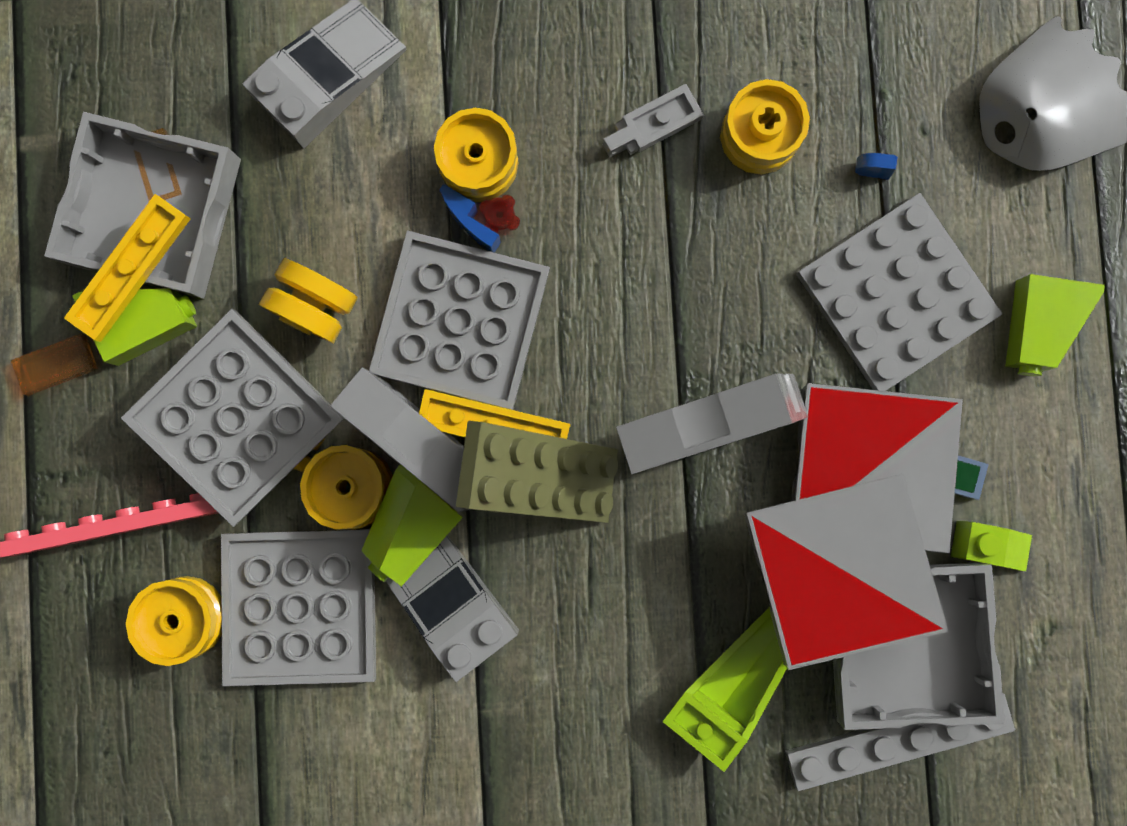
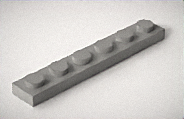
M1002 693L1005 724L946 726L936 723H919L902 728L862 729L786 750L785 753L794 786L797 791L1013 732L1015 728L1005 694Z

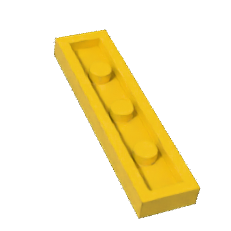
M154 194L64 319L95 341L101 342L191 218Z
M427 389L424 390L419 414L441 432L466 437L468 421L485 422L567 439L570 428L569 423Z

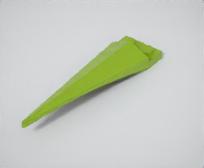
M770 607L685 691L663 720V723L723 772L726 771L749 740L787 670L780 651Z

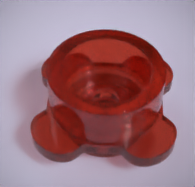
M503 195L502 198L497 197L492 200H484L480 204V212L485 215V226L498 233L500 230H516L519 227L520 219L515 215L513 209L515 200L512 196ZM498 212H502L503 217L498 218L496 214Z

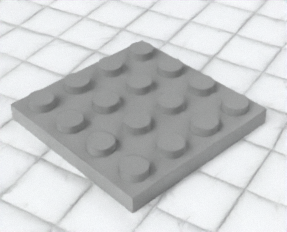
M921 193L796 273L873 390H888L1002 315V312Z
M407 230L369 372L376 376L513 410L550 267Z
M231 309L121 419L234 527L344 417L330 406L331 404L235 309Z
M370 529L221 534L222 686L374 682L376 680L375 575L368 569L371 561L361 551Z

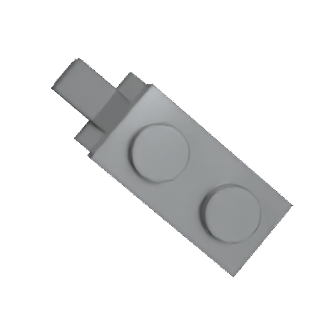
M684 84L624 115L622 120L615 124L617 132L605 137L602 145L609 158L626 149L630 155L637 151L641 152L702 120L704 114L687 84Z

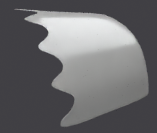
M1059 16L1052 18L1006 57L989 75L980 94L981 130L986 146L1002 158L1029 170L1041 171L1063 167L1127 143V91L1122 90L1117 83V74L1121 65L1120 59L1101 55L1093 49L1094 30L1066 31L1061 26L1062 19ZM1034 108L1036 110L1037 117L1035 120H1031L1028 117L1027 113H1025L1026 109ZM1006 121L1013 125L1016 134L1015 139L1011 143L1005 144L996 138L995 127L999 122Z

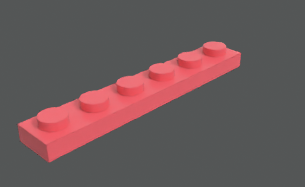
M199 493L189 495L190 502L176 505L175 499L152 503L153 510L140 512L139 506L115 511L116 518L103 520L102 514L78 518L79 525L66 528L65 522L41 526L42 533L29 536V530L4 534L5 541L0 542V558L13 557L208 516L218 512Z

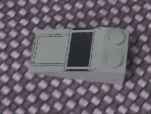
M351 0L268 58L242 84L253 99L304 149L392 65L407 48L359 0Z
M448 535L402 587L390 578L386 580L433 653L455 682L459 681L518 635L519 629Z

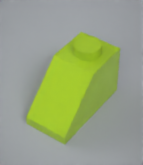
M957 521L951 557L1026 572L1032 535L987 524Z

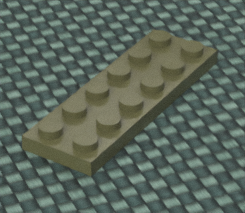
M468 421L456 507L608 523L609 514L613 508L612 491L614 476L618 470V449L485 422Z

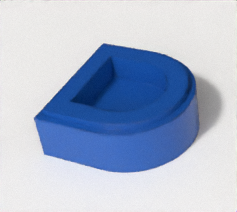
M881 153L861 154L857 157L855 172L861 176L889 180L896 170L897 156Z

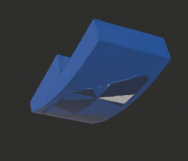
M443 184L440 188L441 196L457 224L482 248L495 253L501 243L500 236L474 220L478 212L475 202Z

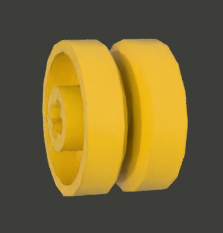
M765 79L750 83L736 94L722 122L720 139L724 153L732 164L748 173L762 175L779 170L789 163L808 134L810 116L806 102L796 89L782 81Z
M475 107L456 112L447 118L437 131L434 143L436 164L442 179L448 187L474 202L494 200L509 189L516 178L519 162L514 133L505 119L491 110ZM475 154L480 155L478 158H473L472 156Z
M283 258L274 275L277 281L293 290L292 294L290 295L275 287L267 288L258 305L279 316L278 320L309 336L312 333L334 344L342 326L337 319L324 312L325 308L342 315L350 314L358 297L319 273L292 260Z
M348 445L331 446L317 453L305 467L300 482L301 500L308 514L320 525L336 530L367 528L374 522L393 474L388 464L376 453ZM347 483L351 485L350 492H346Z
M183 576L152 583L139 592L129 606L126 619L128 639L137 654L153 664L172 666L190 661L214 647L222 636V597L214 586L201 578Z

